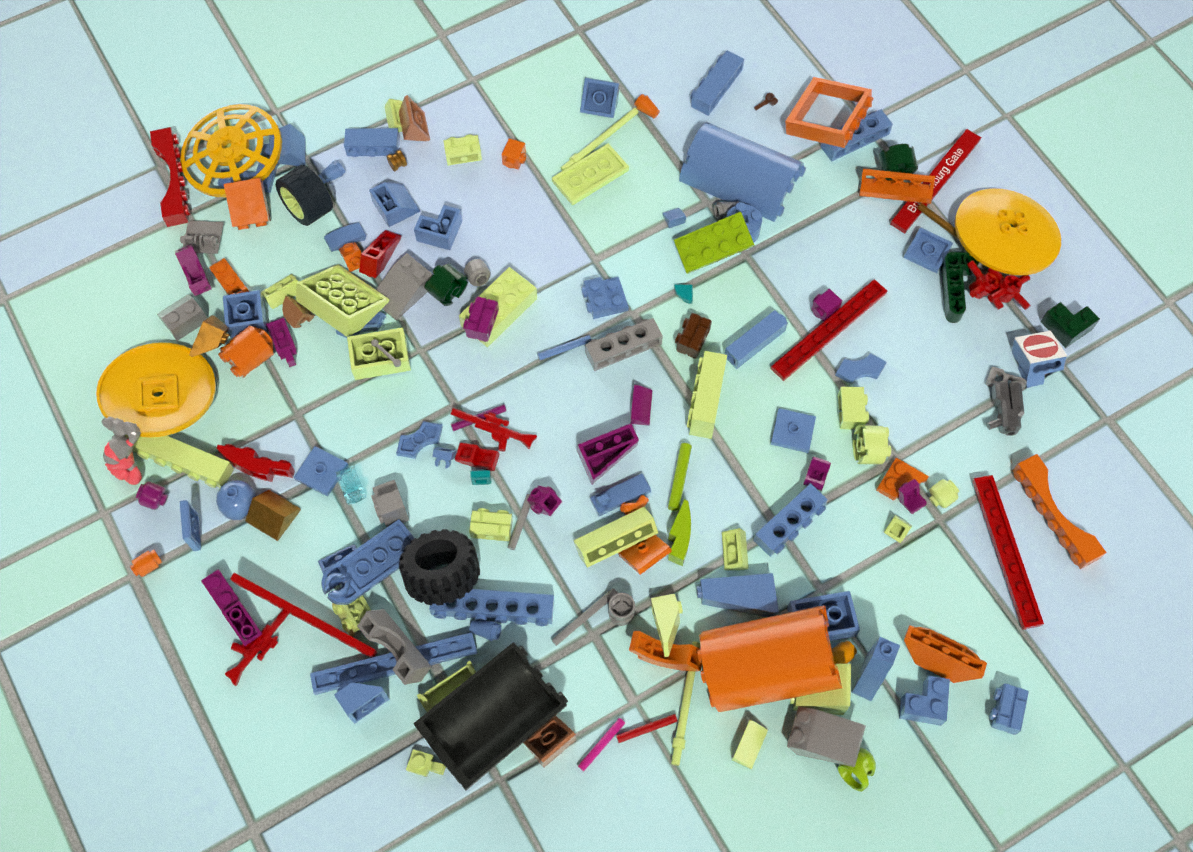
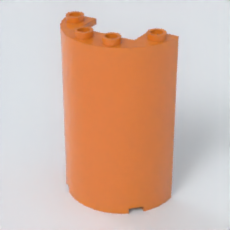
M825 605L703 631L699 635L701 650H698L697 654L699 662H702L703 665L701 678L703 683H707L711 707H715L718 712H724L841 689L842 684L839 670L834 663L827 629L829 621Z

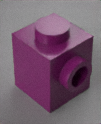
M829 288L822 295L818 294L813 299L811 310L817 318L824 322L841 307L843 300Z

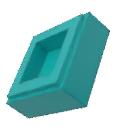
M490 470L470 471L472 485L492 484Z

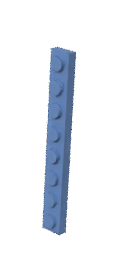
M472 632L415 646L430 665L477 654ZM392 653L310 673L313 693L318 695L337 690L342 685H349L351 682L361 684L396 675L393 671L396 659Z

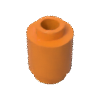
M153 549L131 560L133 565L130 568L136 576L140 574L141 577H144L157 569L159 564L163 562Z

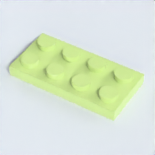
M608 143L552 177V182L573 206L628 172L629 166Z

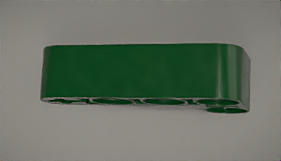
M949 252L941 265L945 318L950 323L959 322L966 310L963 276L973 274L967 263L974 261L977 266L979 264V261L968 252Z

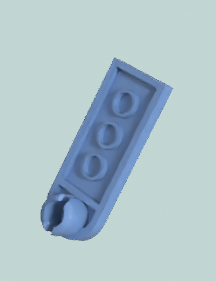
M400 519L328 568L322 577L321 587L325 595L328 593L327 598L337 605H347L354 602L399 569L401 553L407 544H411L410 542L414 539L413 535ZM338 585H341V586H342V587L339 588L338 590H334V591H333V589H334L335 587H337Z

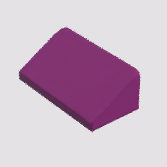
M634 385L631 411L632 424L650 426L653 390Z

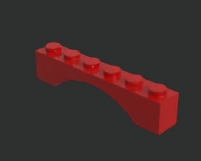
M171 127L150 131L151 144L156 155L164 160L170 169L169 188L160 202L162 218L167 227L188 223L190 210L189 206L186 205L188 196L183 188L186 186L184 176L181 175L183 170L181 161L179 162L181 152L179 147L177 148V144H179L178 135L173 133Z

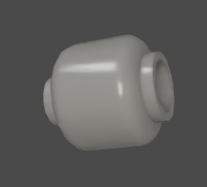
M480 259L471 260L464 268V274L473 286L485 285L491 276L490 270L484 261Z

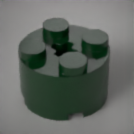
M909 144L892 145L888 151L885 152L883 150L879 153L882 171L914 174L918 169L914 147L910 148ZM885 178L886 180H889V181H892V180H893L892 178Z
M450 263L443 266L438 265L434 268V275L425 284L424 289L442 305L450 306L454 303L451 300L454 297L459 298L468 285L466 279L468 278Z

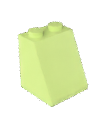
M836 664L842 684L841 689L790 698L793 710L797 711L798 706L829 714L844 715L850 707L851 664Z

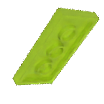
M742 212L674 239L687 274L755 246Z

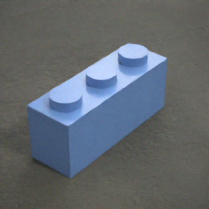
M398 128L345 129L344 148L347 156H387L389 154L393 155L399 150L400 137Z

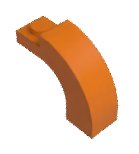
M633 631L629 651L638 655V659L674 670L701 671L702 662H699L697 651L701 649L692 644H673L669 656L665 657L660 640L641 631Z

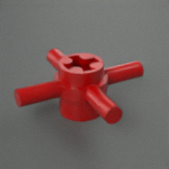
M974 261L967 264L976 277V281L972 282L969 286L971 297L981 299L991 295L998 289L999 282L995 275L992 273L982 274ZM999 298L993 301L997 310L1004 307Z
M991 268L988 269V272L995 275L999 282L998 289L988 296L990 302L999 298L1001 302L1008 303L1014 298L1024 310L1031 306L1020 294L1022 284L1030 280L1029 275H1023L1020 278L1014 275L1004 277L1000 272Z

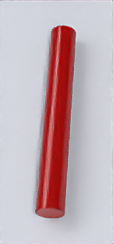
M673 714L616 735L617 741L621 743L678 722L677 717Z

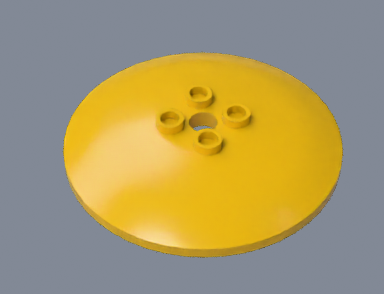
M996 188L980 190L966 197L956 212L955 230L962 246L973 258L995 271L1010 275L1035 274L1048 268L1060 252L1061 234L1054 218L1038 202L1021 193Z
M151 343L138 346L118 356L103 371L97 385V403L104 418L113 417L124 422L135 423L140 429V437L171 435L193 425L211 406L216 391L213 370L202 355L189 356L191 348L183 345ZM157 392L163 393L161 396L158 397L153 396Z

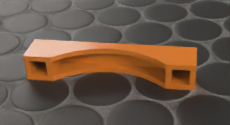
M1035 454L1015 466L1012 470L1015 479L1022 484L1026 495L1033 500L1037 511L1046 519L1048 527L1058 536L1061 546L1069 552L1072 562L1082 569L1102 558L1107 552L1097 538L1073 525L1057 508L1049 490L1048 468L1039 455Z

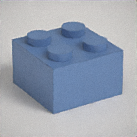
M260 290L223 296L225 325L229 327L227 332L231 339L249 325L268 333L265 300Z

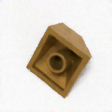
M213 315L204 320L189 356L194 357L216 349L222 344L225 345L229 334H227L229 327Z

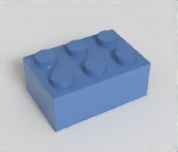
M850 591L793 600L787 606V611L790 613L825 605L829 621L827 629L830 641L856 637L860 631Z

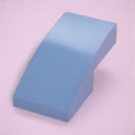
M359 222L341 227L324 236V240L331 252L339 250V248L347 243L360 242L366 239V234Z

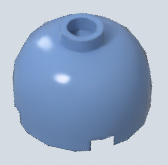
M232 480L225 483L219 489L216 495V503L219 511L226 518L242 520L248 514L252 498L257 495L248 483L241 480Z

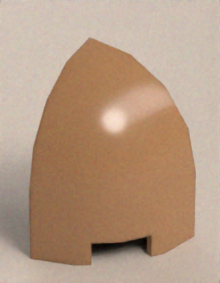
M285 296L282 311L286 321L293 328H300V324L306 320L310 322L315 315L295 299Z

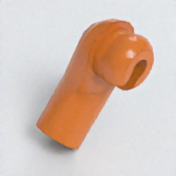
M641 495L636 503H622L620 510L625 515L645 507L649 499Z

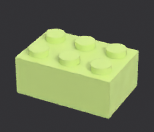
M403 327L347 337L351 371L355 380L411 371ZM373 339L378 340V344L395 359L401 361V366L395 367L393 361L377 347L371 345V341Z

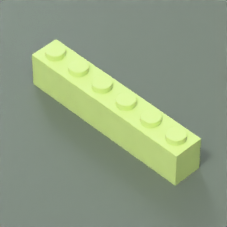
M169 436L139 437L134 443L132 450L145 460H148V458L153 459L156 464L162 467L167 465L178 474L186 473L189 478L195 481L199 479L205 481L204 483L212 488L216 486L221 488L227 483L234 471L230 462Z

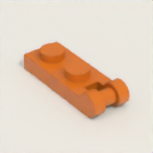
M225 258L209 267L228 295L235 294L237 291H239L238 293L249 292Z

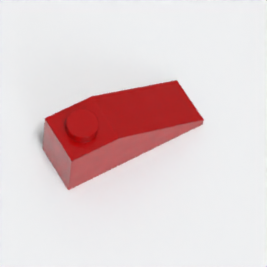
M387 230L381 233L361 253L359 272L368 277L376 278L386 267L401 240V235Z

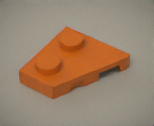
M895 458L876 491L895 500L899 497L898 489L904 483L910 482L913 479L919 484L925 483L929 476Z

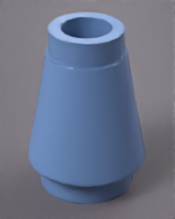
M337 160L328 165L318 176L325 184L342 177L345 170Z
M472 621L470 632L490 641L498 640L501 634V624H498L497 621Z

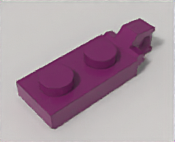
M284 317L267 323L266 325L278 356H280L281 360L286 359L289 368L295 366L296 362L293 355L297 354V349Z

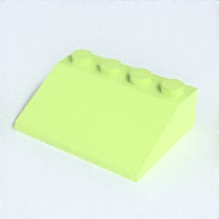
M339 264L297 282L296 301L346 337L360 331L389 302L386 296Z

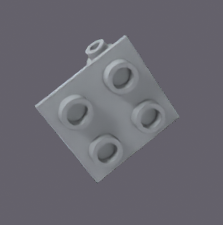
M188 221L186 234L180 237V242L183 243V247L192 244L196 253L218 254L224 222Z

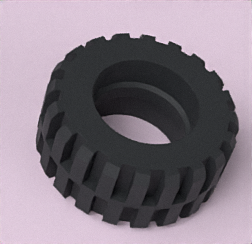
M442 529V531L433 530L428 534L423 533L419 538H414L410 545L407 544L399 558V570L406 591L410 597L415 598L420 603L424 602L426 605L436 604L439 606L446 602L449 604L453 603L458 598L460 600L465 596V593H469L473 589V585H476L480 575V565L473 542L466 535L460 534L455 530ZM449 564L442 569L430 570L437 565Z

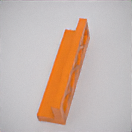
M863 169L859 196L931 204L935 176ZM866 175H867V176H874L875 178H874V179L866 178ZM885 178H892L893 180H892V181H889V180H886ZM903 180H910L911 182H910V183H907V182H904ZM921 182H931V184L926 185L922 184Z

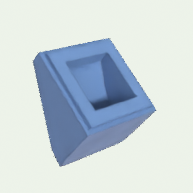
M680 208L662 213L669 228L686 223V216Z
M1021 366L1018 367L1021 377L1027 381V388L1044 384L1045 374L1027 377Z

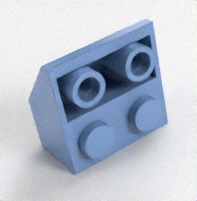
M384 182L369 190L373 204L388 227L420 212V209L403 184Z

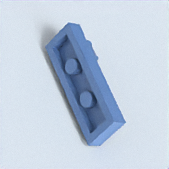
M640 474L590 497V501L598 516H601L620 507L624 502L629 503L638 499L641 495L651 493V488L644 475Z

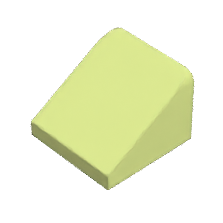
M895 515L884 533L901 543L912 525Z

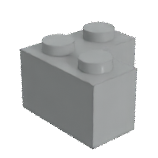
M395 479L372 487L374 495H371L381 524L385 523L386 527L399 519L402 523L410 521Z

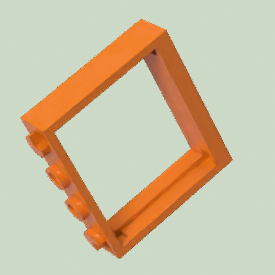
M813 77L785 121L786 134L845 148L848 141L852 140L855 130H858L861 120L866 117L868 108L872 107L874 99L872 97V89ZM819 94L858 102L842 130L802 121Z

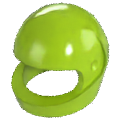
M861 747L855 767L842 764L838 766V772L842 779L850 787L860 792L864 791L869 785L867 776H873L876 770V762L873 755ZM852 773L859 779L861 784L853 779Z

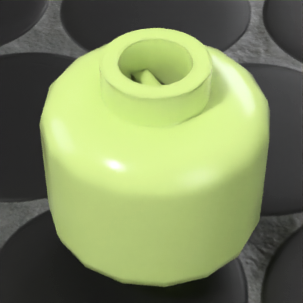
M942 479L929 489L931 495L929 500L935 507L939 505L942 508H947L958 500V493L960 491L951 480Z

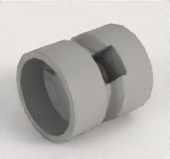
M617 593L610 599L608 614L612 623L618 626H625L634 619L635 601L629 594Z

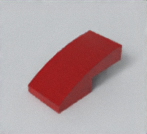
M460 443L455 461L471 467L495 471L500 454L495 450L481 449L478 445Z

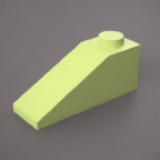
M675 594L651 598L652 614L665 657H668L680 624V614L683 613L681 601L677 602Z

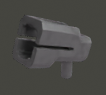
M998 382L991 389L992 403L998 409V416L996 420L986 423V426L989 430L999 427L1000 433L1013 436L1021 429V418L1025 414L1022 387L1020 383L1010 382V389H1008V382Z

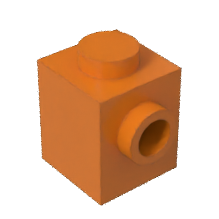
M509 138L502 152V164L508 168L519 170L521 164H524L526 161V144Z

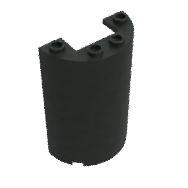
M514 642L413 723L465 791L567 707L566 703L568 700L563 693H557L551 683H545L541 679L543 675L537 667L532 668L528 663L526 657L528 653L521 645L518 647Z

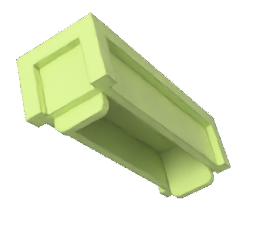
M468 661L466 666L422 695H417L426 712L476 673L472 663Z

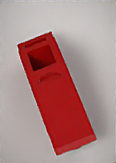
M225 444V446L217 445V450L221 456L230 462L233 467L247 475L270 482L273 481L274 475L294 477L295 470L292 464L286 460H279L278 462L272 461L267 457L259 458L256 451L250 447L236 448L231 444Z

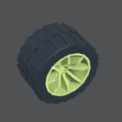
M299 165L276 180V190L282 203L302 225L309 226L332 210L333 203L328 190L318 175L308 166Z

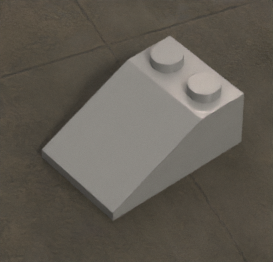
M406 253L392 266L376 289L389 299V302L382 309L397 321L427 293L424 286L433 274Z
M798 706L787 747L796 755L855 767L866 726L820 710Z

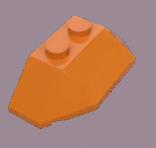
M909 625L904 642L916 665L942 678L950 679L953 683L983 678L987 663L981 660L968 647L929 628Z

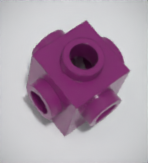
M539 485L531 491L527 499L533 512L538 515L541 513L551 516L563 502L551 487Z

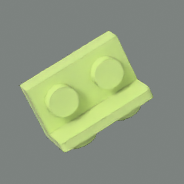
M363 595L347 605L332 603V609L339 616L343 630L348 635L355 636L356 632L360 630L357 626L367 611H371Z

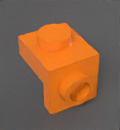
M356 242L347 243L339 248L348 270L352 272L359 269L361 250Z

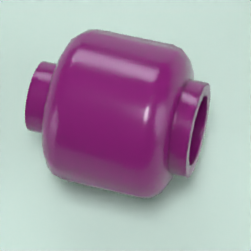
M148 481L140 485L136 498L141 506L156 510L160 505H165L168 495L165 494V487Z

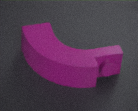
M192 244L176 250L175 255L194 296L211 290V285Z

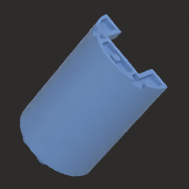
M707 122V124H703L691 143L687 152L686 163H683L679 181L726 202L739 201L754 206L762 213V217L775 222L777 217H781L784 212L783 201L786 194L792 192L793 182H797L799 177H803L806 167L799 160Z

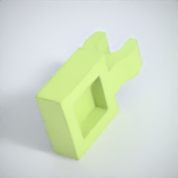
M413 749L406 771L427 777L429 771L444 775L446 767L444 764L433 762V755Z

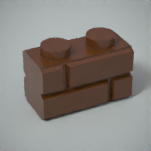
M691 313L689 319L685 318L682 325L684 330L682 334L678 333L675 339L677 352L687 354L696 359L709 334L712 321L694 313Z

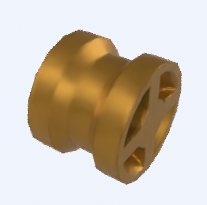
M397 150L393 155L389 154L386 156L394 172L401 166H407L406 159L400 150Z

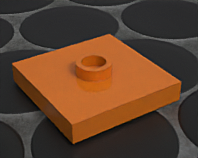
M654 535L619 552L618 555L641 575L672 551L670 546Z

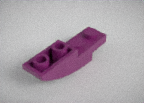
M219 569L201 580L244 646L262 635L249 612Z

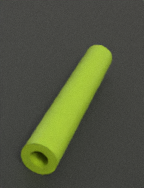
M681 443L668 504V509L671 511H679L692 449V445L688 443Z

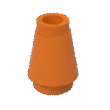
M640 95L634 103L637 110L653 119L660 113V110L648 95Z

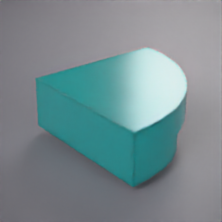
M674 284L675 294L685 303L692 304L693 285Z

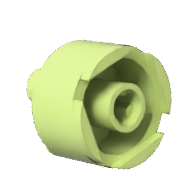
M858 425L854 434H857V440H853V455L855 461H859L857 464H883L886 457L891 455V446L888 445L889 428Z

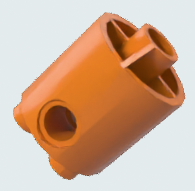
M249 325L228 344L219 348L221 352L218 353V356L224 363L228 362L232 366L230 370L236 377L245 378L252 370L274 355L273 342L264 330Z

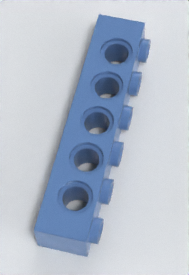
M472 589L469 593H465V596L460 600L459 598L454 600L457 602L455 607H447L448 602L439 606L432 604L429 608L431 615L438 619H445L448 616L454 617L456 620L475 618V621H487L489 619L495 620L497 623L515 621L519 625H526L529 622L535 623L537 626H547L553 622L554 595ZM471 602L477 603L474 609H468L467 605ZM490 604L497 605V608L493 611L487 609ZM511 605L518 607L515 612L507 611V608ZM530 607L538 608V611L534 614L527 612Z

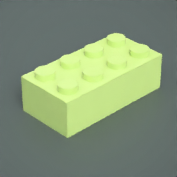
M510 267L478 296L487 300H495L499 306L488 342H480L489 347L537 300V288ZM470 305L459 315L461 327H463L465 319H469Z
M705 351L704 357L699 358L687 428H690L689 435L712 439L727 355Z

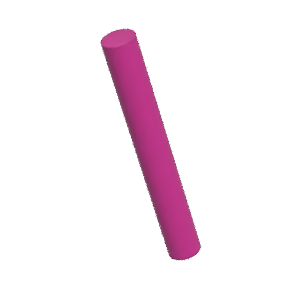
M618 718L580 762L578 767L583 772L624 726L625 722L621 718Z

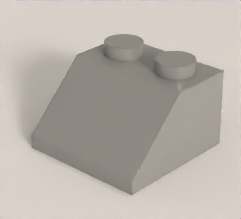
M189 294L157 314L176 341L199 328L202 322L207 319L201 307Z

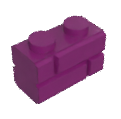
M477 296L475 302H471L469 319L466 318L463 325L468 338L488 342L499 311L497 301Z

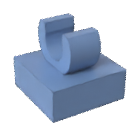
M442 447L435 448L432 456L437 458L435 466L438 467L440 461L444 460L446 462L445 468H449L451 460L456 456L457 450Z

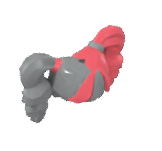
M108 417L102 419L103 426L114 433L112 439L108 441L104 448L103 459L106 462L105 466L117 479L125 480L131 485L139 484L142 476L132 453L134 443L141 434L139 427L135 423L124 422L118 418Z

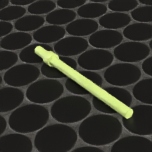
M633 108L582 151L571 156L569 161L561 167V170L567 169L587 156L639 113L638 110Z
M692 642L693 646L700 649L699 642ZM687 671L676 738H673L672 743L674 750L671 764L675 766L680 765L682 750L685 749L686 740H684L696 671Z

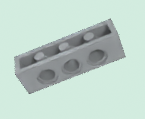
M654 318L644 319L636 325L626 326L621 331L609 333L598 340L589 341L585 345V354L593 370L597 371L662 345L663 335ZM608 348V349H610V350H609V351H603L602 349Z

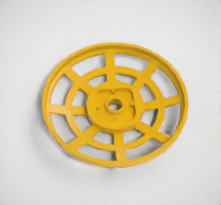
M237 104L219 108L203 117L188 133L182 146L180 158L184 176L201 193L213 197H226L225 189L209 188L212 177L219 179L232 177L234 182L241 181L239 174L249 169L258 161L265 166L251 179L262 178L264 181L273 171L280 158L282 149L281 132L274 119L266 111L258 107ZM232 110H249L245 115L232 114L224 116L225 112ZM256 112L261 113L269 121L272 128L261 130L251 117ZM217 116V119L210 122L201 132H198L206 122ZM240 119L235 126H226L225 120ZM248 122L254 127L255 131L245 134L241 128ZM218 123L219 129L212 135L206 133L212 126ZM274 135V147L268 159L260 155L263 148V136ZM192 138H196L193 146V156L185 161L188 145ZM257 138L255 151L249 150V140ZM201 139L208 141L206 149L198 153ZM231 143L230 147L225 148L227 144ZM206 156L212 159L208 169L200 162V159ZM245 156L250 158L245 164L237 168L236 163ZM194 163L205 174L202 185L196 182L187 171V168ZM218 165L229 166L230 169L229 172H215Z

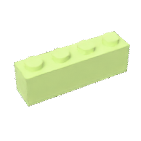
M642 507L573 541L579 557L588 568L658 534V530L652 515L645 507Z

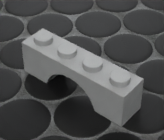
M385 609L367 611L357 627L369 641L383 645L394 655L396 665L393 671L404 685L422 682L432 666Z

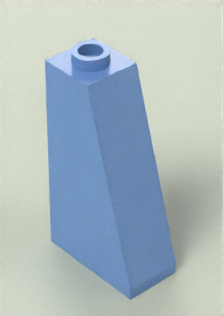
M773 573L701 579L699 586H696L697 598H701L702 605L763 617L776 616L779 613Z
M883 637L878 638L864 659L852 691L853 694L869 701L873 700L894 664L900 648L899 644Z

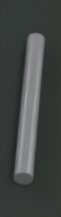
M614 588L608 591L551 639L556 646L606 605L612 596L617 594V591Z

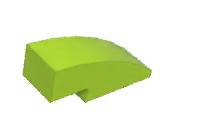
M685 499L668 540L674 542L668 560L680 566L684 564L691 535V513L689 502Z

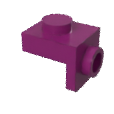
M812 457L803 485L808 486L811 483L816 489L822 491L831 462Z
M915 479L904 483L898 489L899 502L911 514L927 505V501L920 495V484Z

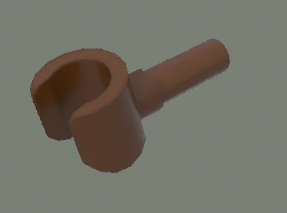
M767 93L765 100L755 106L754 109L757 111L768 103L772 106L776 105L778 99L773 93Z

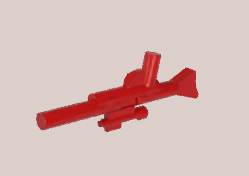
M453 408L451 411L452 416L475 424L476 428L492 433V439L499 443L498 450L502 452L506 451L509 438L522 442L528 449L537 439V435L521 434L500 426V424H503L507 427L509 421L497 418L496 414L491 412L488 414L484 413L483 416L486 418L484 420L456 408Z
M282 610L270 625L267 624L261 631L262 635L248 645L244 646L236 642L232 644L231 650L242 654L244 657L236 667L225 673L234 686L238 685L242 672L255 656L258 660L262 661L270 648L274 649L278 644V636L273 638L271 636L287 618L289 613Z

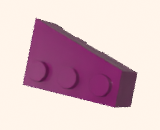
M632 423L578 444L577 453L592 485L637 447L639 439Z

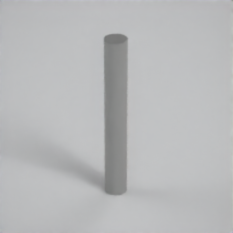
M530 494L526 495L507 548L510 550H515L531 507L527 501Z

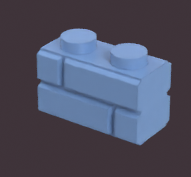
M1003 684L996 688L993 699L997 702L989 716V720H992L991 727L1013 735L1021 732L1029 691L1009 684Z

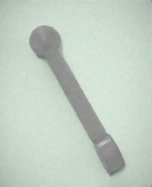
M373 339L371 341V345L377 347L393 361L395 367L401 366V361L395 359L378 344V340Z

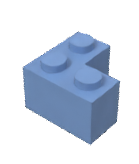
M443 205L438 219L420 215L414 228L416 241L451 250L463 222L461 210Z
M928 676L923 681L922 695L905 693L901 697L899 719L939 726L943 725L947 721L950 679Z

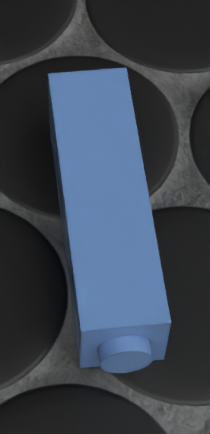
M774 310L725 349L727 360L738 369L786 331L788 324L786 318Z

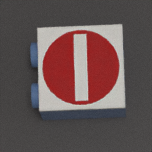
M1051 330L1015 337L1012 354L1027 377L1064 370L1067 354Z

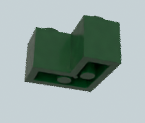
M1060 302L1049 309L1040 322L1049 331L1051 330L1055 338L1067 348L1092 331L1100 318L1088 306L1073 315Z

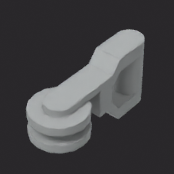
M991 367L985 383L987 386L993 387L995 383H998V381H995L996 375H999L1003 378L1000 382L1011 380L1013 383H1020L1022 391L1025 390L1027 381L1024 378L1007 374L1003 369Z

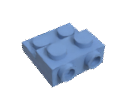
M599 277L584 281V287H581L583 298L587 297L586 308L588 313L592 314L593 319L629 311L619 277L602 280Z

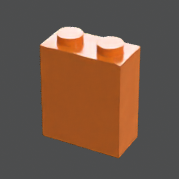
M262 178L224 184L232 227H238V230L249 229L248 225L256 224V227L266 226V222L271 221Z

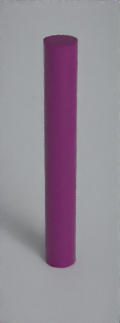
M503 404L474 416L485 420L484 413L488 414L491 412L498 415L507 410ZM461 420L451 424V428L453 431H456L473 423Z

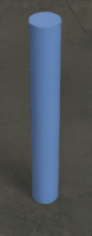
M588 335L538 353V359L543 360L585 345L591 341V337Z

